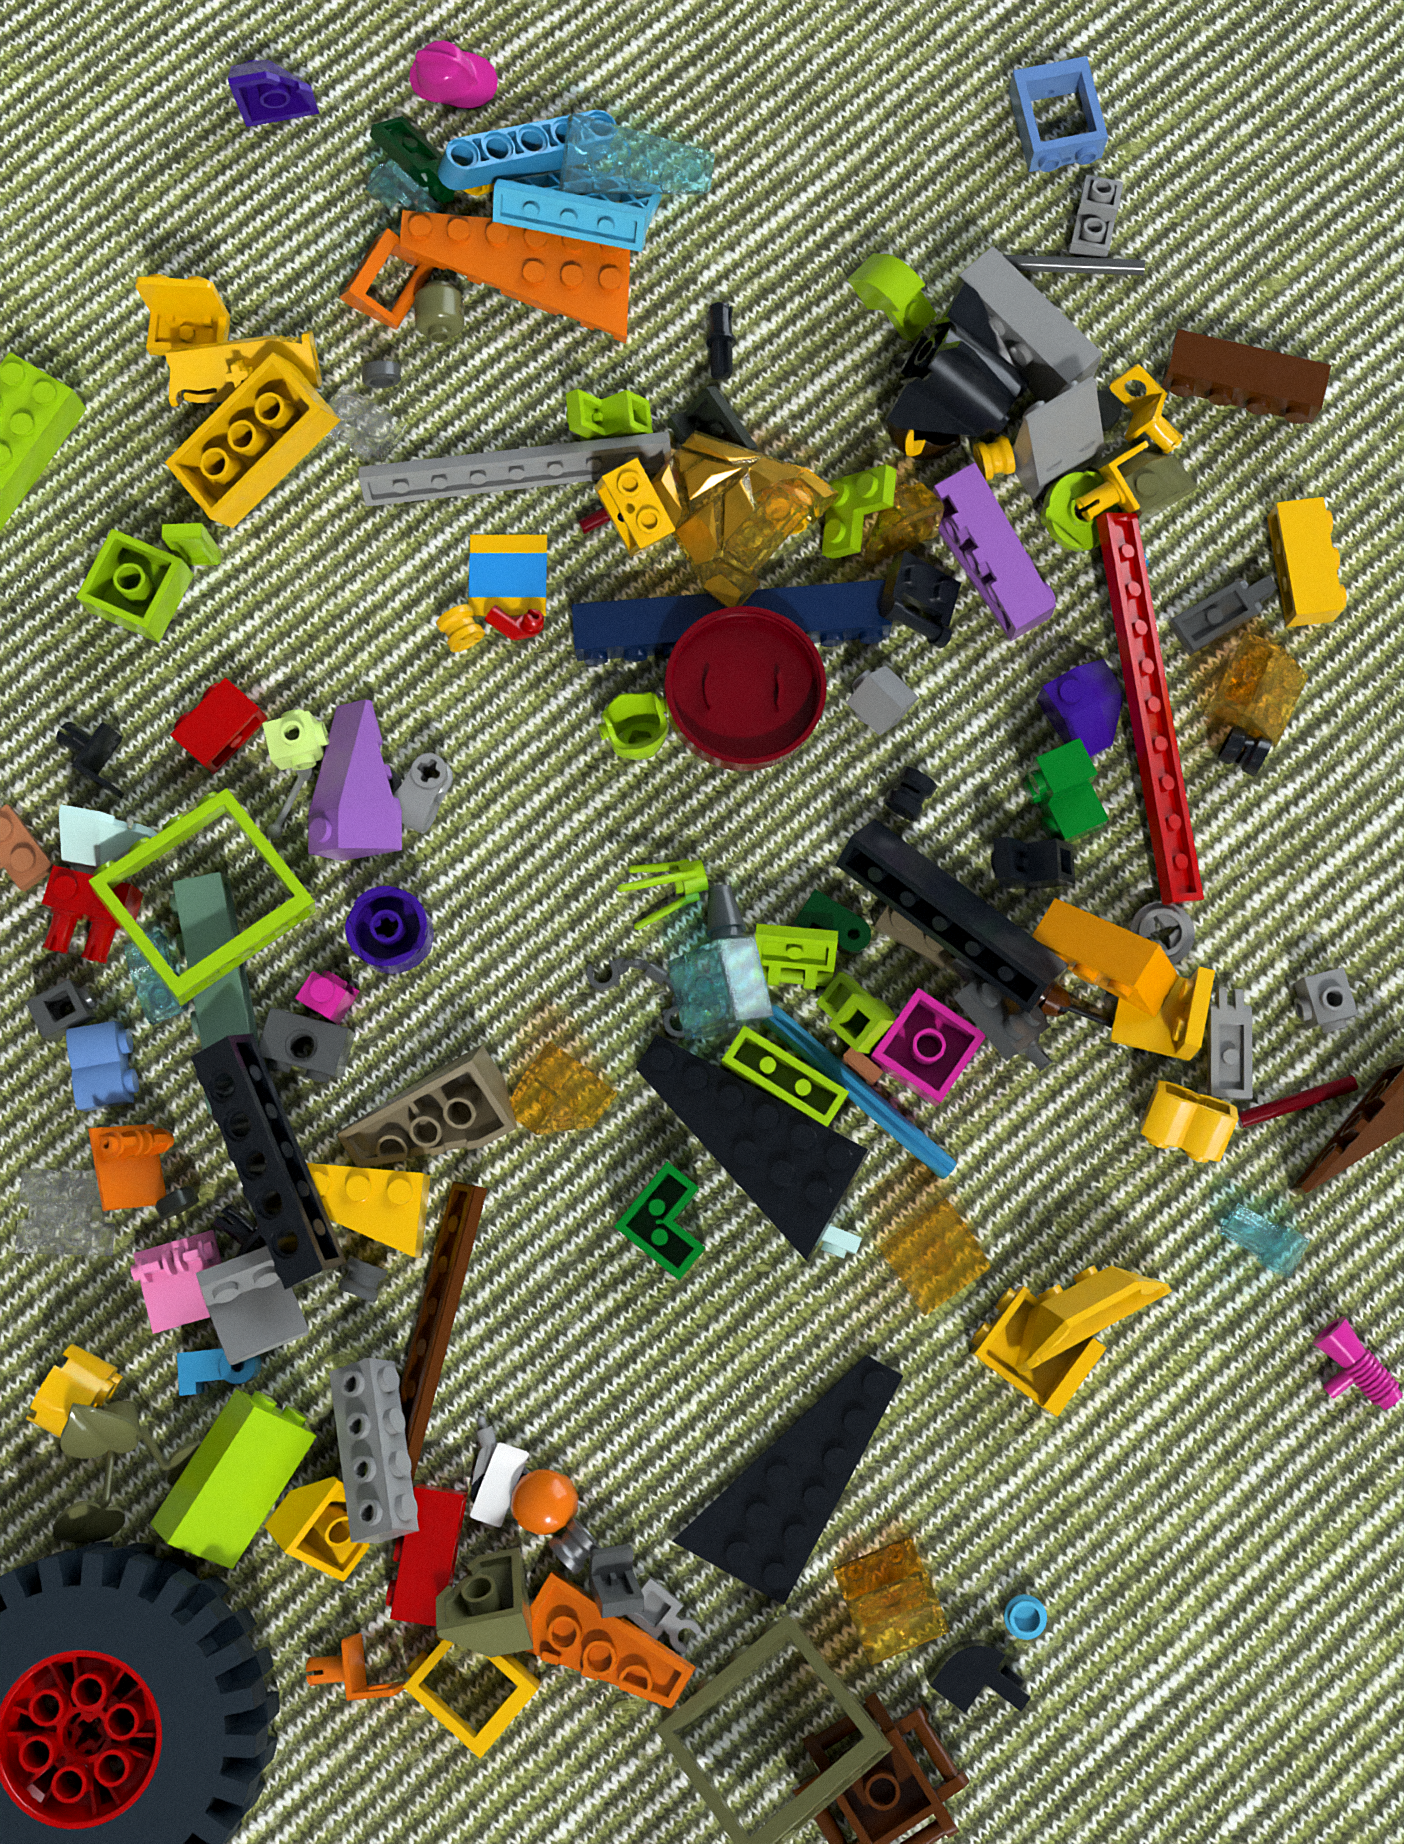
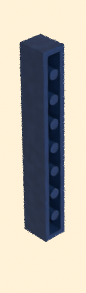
M887 579L741 591L742 593L735 605L759 607L776 612L799 626L813 643H821V646L824 647L839 646L846 640L859 639L864 644L878 643L884 637L890 636L892 622L882 618L878 612ZM712 593L572 604L574 648L577 662L584 661L587 665H602L607 663L608 659L624 658L627 662H641L646 660L647 656L663 655L664 658L669 659L675 644L691 625L714 611L729 607Z

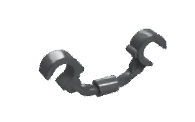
M618 958L614 961L610 959L609 964L612 970V977L606 983H599L594 979L593 967L589 964L587 979L590 985L598 991H608L614 987L618 988L620 986L619 975L626 973L629 967L646 970L644 975L661 986L666 982L668 988L675 993L672 998V1007L669 1010L664 1009L662 1011L666 1032L676 1039H684L694 1032L693 1027L683 1031H676L670 1026V1020L675 1014L688 1013L689 1008L687 1007L685 995L680 994L679 984L673 977L668 976L670 972L654 962H651L649 965L647 961L642 959H633L631 961L625 958Z

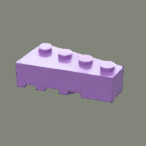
M974 462L936 484L933 489L927 516L1009 640H1015L1050 619L1056 607L1054 592L1040 578L1032 559L1023 548L977 464Z

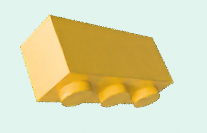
M1324 497L1277 502L1268 514L1267 521L1286 628L1333 622L1344 610L1347 595L1344 585L1339 584L1337 574L1340 566V556L1337 547L1332 546L1330 535L1333 530L1332 513L1330 510H1326Z

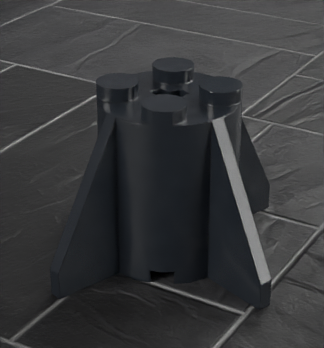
M966 282L961 283L943 317L931 325L936 331L928 339L922 335L911 351L894 354L891 359L892 363L901 368V374L907 377L900 380L903 388L884 419L896 429L980 437L989 431L997 434L1009 421L1010 414L1007 413L1014 401L1024 394L1028 387V379L1022 376L1021 371L1015 367L1001 337H999L990 324L991 317L978 292Z

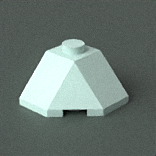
M60 804L62 861L73 867L75 871L93 875L94 871L102 864L111 860L117 862L129 854L128 849L138 840L144 837L151 839L158 834L152 828L133 823L132 830L127 829L128 823L100 811Z

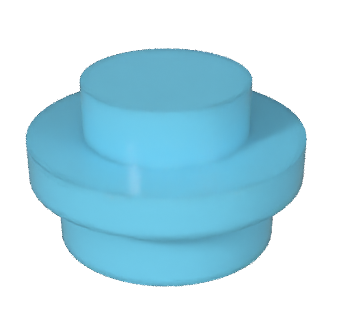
M1021 1594L1013 1597L1005 1606L1003 1614L1004 1623L1009 1632L1015 1637L1023 1640L1033 1639L1039 1636L1045 1629L1047 1613L1043 1604L1037 1598Z

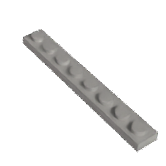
M669 431L363 466L358 467V478L367 507L600 480L603 475L635 458H638L646 474L659 473L667 464H669L670 471L673 470Z

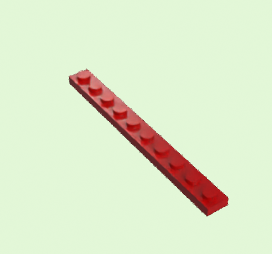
M1105 512L1096 517L1162 905L1195 903L1204 900L1138 516L1137 513Z

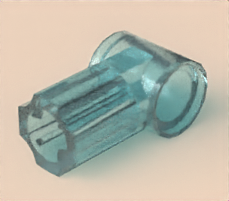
M1235 1203L1227 1213L1218 1233L1258 1257L1257 1261L1264 1267L1289 1279L1310 1243L1309 1239L1299 1232L1279 1223L1275 1225L1240 1203Z

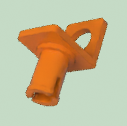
M354 1633L342 1639V1655L309 1657L306 1663V1672L315 1671L314 1675L306 1676L310 1686L344 1682L346 1701L390 1697L405 1690L403 1686L406 1684V1681L367 1685L362 1633Z

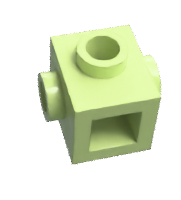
M301 709L284 712L279 719L262 723L270 759L280 770L289 768L305 770L314 767L316 761L323 760L325 753L324 745L329 744L327 729L324 722H318L310 711L305 712Z

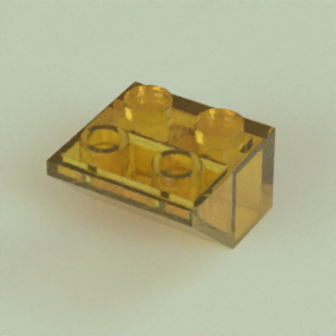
M1245 631L1234 645L1203 714L1230 727H1233L1234 724L1247 729L1249 735L1253 737L1263 736L1272 740L1271 746L1276 747L1309 676L1283 647Z
M910 1536L832 1568L871 1666L950 1632L940 1602Z

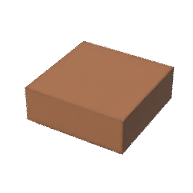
M852 1047L846 1051L841 1059L848 1068L871 1087L883 1074V1071L863 1053L856 1052Z

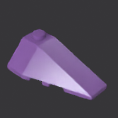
M360 700L336 707L329 734V744L326 745L308 814V854L346 861L402 850V809L399 799L392 795L389 784L392 773L390 766L384 764L380 747L383 740L373 704L370 700Z

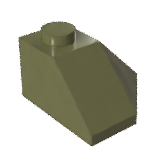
M1120 446L1090 465V472L1100 474L1098 469L1124 454L1131 447ZM1142 450L1117 466L1140 506L1138 510L1132 512L1137 513L1139 526L1198 488L1177 457L1173 455ZM1117 504L1119 512L1123 513L1120 506Z
M519 1547L477 1556L466 1567L467 1575L454 1588L447 1586L436 1597V1632L439 1638L490 1658L533 1649L532 1615Z

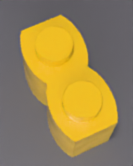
M1158 1080L1141 1120L1140 1134L1144 1135L1146 1140L1156 1147L1164 1149L1169 1148V1146L1182 1148L1188 1157L1198 1162L1207 1163L1209 1160L1220 1162L1238 1121L1237 1107L1220 1099L1197 1094L1183 1086Z

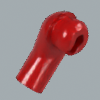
M495 605L488 612L484 620L513 641L535 637L544 628V616L537 609H529L526 614L512 617Z

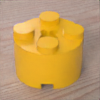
M71 1344L62 1354L68 1358L63 1368L56 1365L53 1366L30 1406V1409L34 1411L26 1417V1420L59 1438L68 1420L72 1403L98 1408L99 1405L102 1406L107 1398L111 1399L124 1378L117 1373V1367L75 1344Z

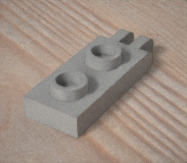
M1217 988L1215 1004H1209L1207 1096L1217 1099H1252V1008L1249 1005H1244L1243 989H1233L1232 1005H1227V989Z

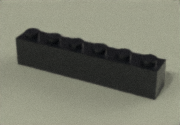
M876 819L850 837L836 863L838 868L1028 1013L1051 993L1069 966L1068 963Z

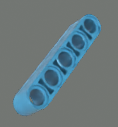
M591 110L452 139L447 144L438 167V177L442 184L449 189L465 190L493 184L498 179L512 180L596 162L604 157L616 134V121L605 111Z

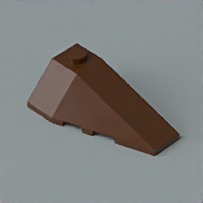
M1404 1059L1391 1063L1385 1068L1291 1187L1290 1191L1295 1195L1310 1192L1404 1132Z

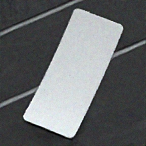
M502 1442L497 1444L471 1510V1518L495 1527L502 1526L512 1498V1490L517 1485L528 1459L529 1453L527 1451Z

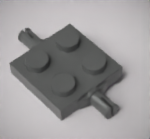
M956 958L950 966L955 969L965 981L963 989L954 996V999L1005 1060L1008 1061L1014 1055L1025 1053L1039 1072L1049 1066L1053 1060L1049 1058L1037 1042L1040 1035L1051 1025L1045 1019L1039 1006L1028 1013Z

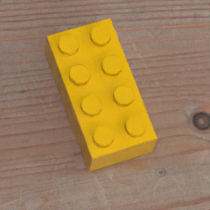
M273 352L164 463L211 520L234 528L341 420L295 364Z

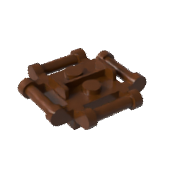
M874 1691L864 1698L866 1703L862 1707L872 1720L876 1719L881 1727V1732L894 1748L835 1799L856 1833L857 1838L853 1841H847L828 1807L814 1818L815 1822L829 1844H889L934 1814L936 1820L900 1844H933L945 1835L948 1839L960 1831L943 1802L965 1788L970 1782L964 1770L962 1768L957 1769L927 1720L929 1713L923 1703L912 1706L893 1721ZM848 1715L819 1734L815 1735L812 1732L802 1739L819 1770L801 1779L792 1787L791 1790L795 1797L856 1745L854 1744L842 1752L832 1762L825 1752L858 1730ZM912 1729L943 1778L934 1787L902 1737Z

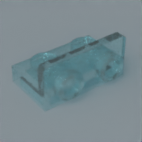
M389 159L386 164L381 163L369 176L370 182L365 189L389 209H392L399 200L412 211L438 213L442 209L392 159Z

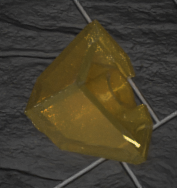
M922 482L912 486L902 484L895 487L893 507L879 511L865 549L863 561L866 567L894 556V552L910 549L937 537L945 507L942 501Z
M549 1041L525 1072L510 1102L515 1120L539 1136L560 1131L594 1127L618 1093Z

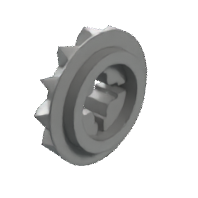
M1162 901L1152 902L1142 907L1134 915L1128 930L1148 938L1156 930L1155 923L1159 924L1162 929H1172L1175 927L1176 930L1166 938L1167 945H1163L1161 940H1154V942L1160 944L1171 964L1182 960L1191 950L1195 939L1194 925L1189 915L1175 904L1162 905Z

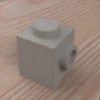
M884 665L874 672L864 671L852 684L855 692L846 703L855 711V715L860 721L869 725L880 736L897 725L919 697L890 668Z
M1344 967L1303 977L1293 983L1297 998L1294 1000L1295 1010L1298 1018L1302 1022L1305 1021L1307 1030L1321 1027L1323 1034L1347 1027V1019L1358 1015Z

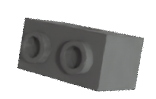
M270 1007L258 1047L263 1059L267 1060V1068L290 1073L291 1066L306 1070L305 1078L328 1084L330 1077L342 1080L356 1033L346 1027ZM304 1038H312L314 1041L313 1052L308 1057L299 1058L296 1052L298 1043Z

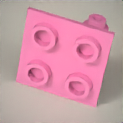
M214 1230L133 1253L135 1264L130 1267L134 1281L140 1280L153 1334L210 1317L196 1273L222 1263Z

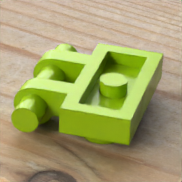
M756 923L751 980L767 981L769 986H779V983L801 984L803 989L815 990L816 986L828 987L833 980L838 931Z

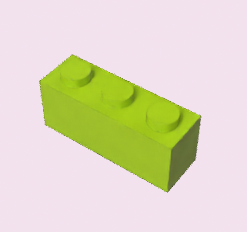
M745 1025L722 1058L723 1067L767 1095L826 1127L829 1126L849 1094V1091Z

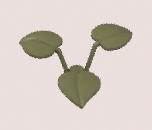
M117 1401L109 1404L104 1410L72 1403L68 1420L60 1437L61 1449L71 1457L83 1459L96 1458L107 1452L103 1497L98 1504L92 1501H79L63 1510L53 1525L54 1539L56 1541L65 1540L70 1543L96 1542L115 1535L125 1523L124 1510L117 1506H108L111 1501L115 1452H130L138 1446L139 1440L143 1439L160 1468L169 1471L167 1473V1482L174 1486L202 1441L188 1443L178 1448L171 1454L170 1459L167 1460L149 1435L148 1426H140L135 1403L131 1401Z

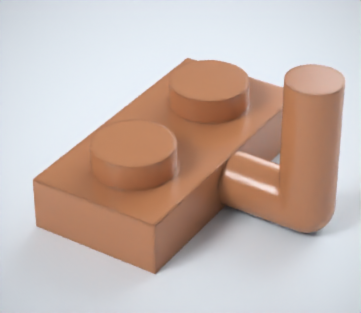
M6 804L0 808V869L4 867L17 887L25 892L49 875L54 863L13 807Z

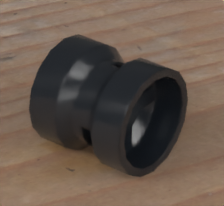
M1234 724L1219 751L1217 760L1227 765L1235 763L1241 766L1242 772L1254 777L1270 750L1272 740L1263 736L1253 737L1248 734L1246 728Z
M904 766L897 777V786L895 789L888 791L883 799V803L894 813L914 822L918 820L923 812V802L925 799L932 797L938 786L926 774L912 767Z

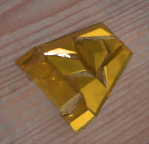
M696 430L650 480L676 530L672 533V536L679 545L682 554L692 566L705 591L726 608L742 606L760 586L756 572L803 519H806L813 525L839 496L838 491L807 468Z

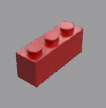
M419 1483L413 1487L414 1498L418 1506L417 1520L419 1531L397 1538L393 1561L400 1564L397 1580L391 1579L389 1582L386 1606L392 1607L390 1619L436 1626V1597L447 1586L452 1587L469 1491Z

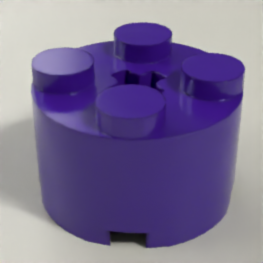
M379 886L361 894L354 902V906L349 916H347L345 923L346 938L351 949L360 959L377 972L398 974L409 971L419 965L432 950L434 929L428 912L416 897L397 887ZM393 923L396 929L394 930V935L388 938L385 935L387 932L386 925Z

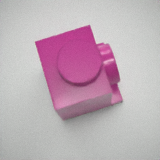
M324 970L322 975L312 971L295 999L339 1025L360 991L328 970Z

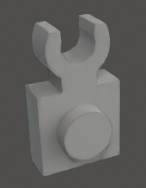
M649 1575L640 1587L644 1596V1612L627 1614L626 1616L656 1640L663 1631L667 1632L673 1648L680 1653H685L687 1646L678 1639V1633L684 1628H689L699 1635L701 1628L693 1618L679 1617L677 1615L683 1607V1603Z

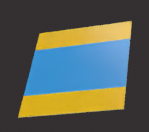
M470 535L468 605L472 608L474 616H487L488 612L495 605L510 616L526 614L529 609H537L543 616H546L547 535Z

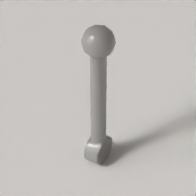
M312 768L296 770L298 778L275 822L267 827L268 837L277 839L282 835L281 826L304 781L312 778Z

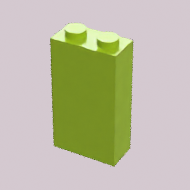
M236 1389L150 1522V1525L167 1544L233 1570L317 1437L305 1424L308 1418L291 1406L286 1405L284 1410L275 1407L277 1403L259 1391H255L251 1396Z

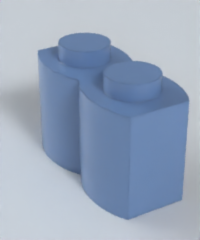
M117 1021L66 1029L67 1051L72 1069V1088L77 1110L87 1112L134 1103V1093L139 1091V1081L135 1069H130L128 1064V1053L133 1052V1039L128 1028L124 1029L123 1023Z

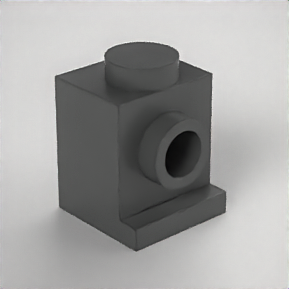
M67 979L25 1002L42 1037L55 1043L63 1039V1036L66 1035V1029L81 1027L97 1018L92 1008L98 1006L93 992L86 984L80 987L79 983L71 979ZM73 1004L75 1011L65 1016L64 1010L66 1006Z

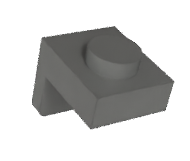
M630 1544L593 1549L590 1552L588 1585L601 1618L644 1612V1596L633 1572L634 1552Z

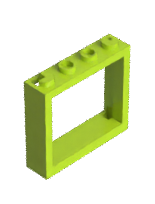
M228 788L220 793L214 791L205 795L197 803L196 809L185 816L182 814L174 816L162 827L163 831L151 839L144 837L138 840L128 849L129 854L117 862L111 860L102 864L94 871V877L88 880L93 892L180 1006L190 1001L316 912L314 899ZM227 812L288 890L292 898L177 977L111 889Z

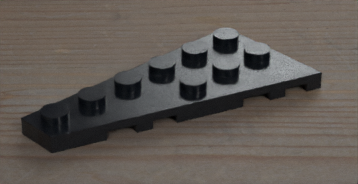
M656 1034L636 1070L809 1263L870 1151Z
M867 1355L862 1357L823 1397L808 1409L782 1436L743 1471L728 1488L683 1529L672 1542L785 1605L903 1375Z

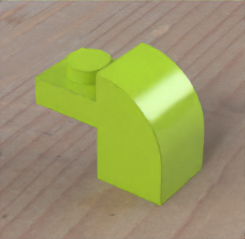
M873 253L847 279L868 310H883L903 340L912 341L937 316V313L921 291L925 283L912 268L893 255Z
M578 388L565 393L567 404L566 419L569 424V430L579 434L581 441L653 433L649 400L627 389L602 400Z
M841 971L838 972L816 1001V1004L832 1018L828 1026L856 1052L871 1054L897 1019L893 1011L881 999L871 996L851 976Z

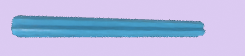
M773 1005L766 1011L762 1017L764 1025L820 1074L849 1091L847 1097L939 1178L945 1179L949 1176L957 1165L952 1157L779 1006Z

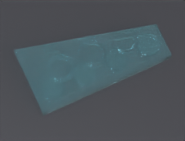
M573 112L567 121L559 191L587 194L705 195L711 188L715 153Z

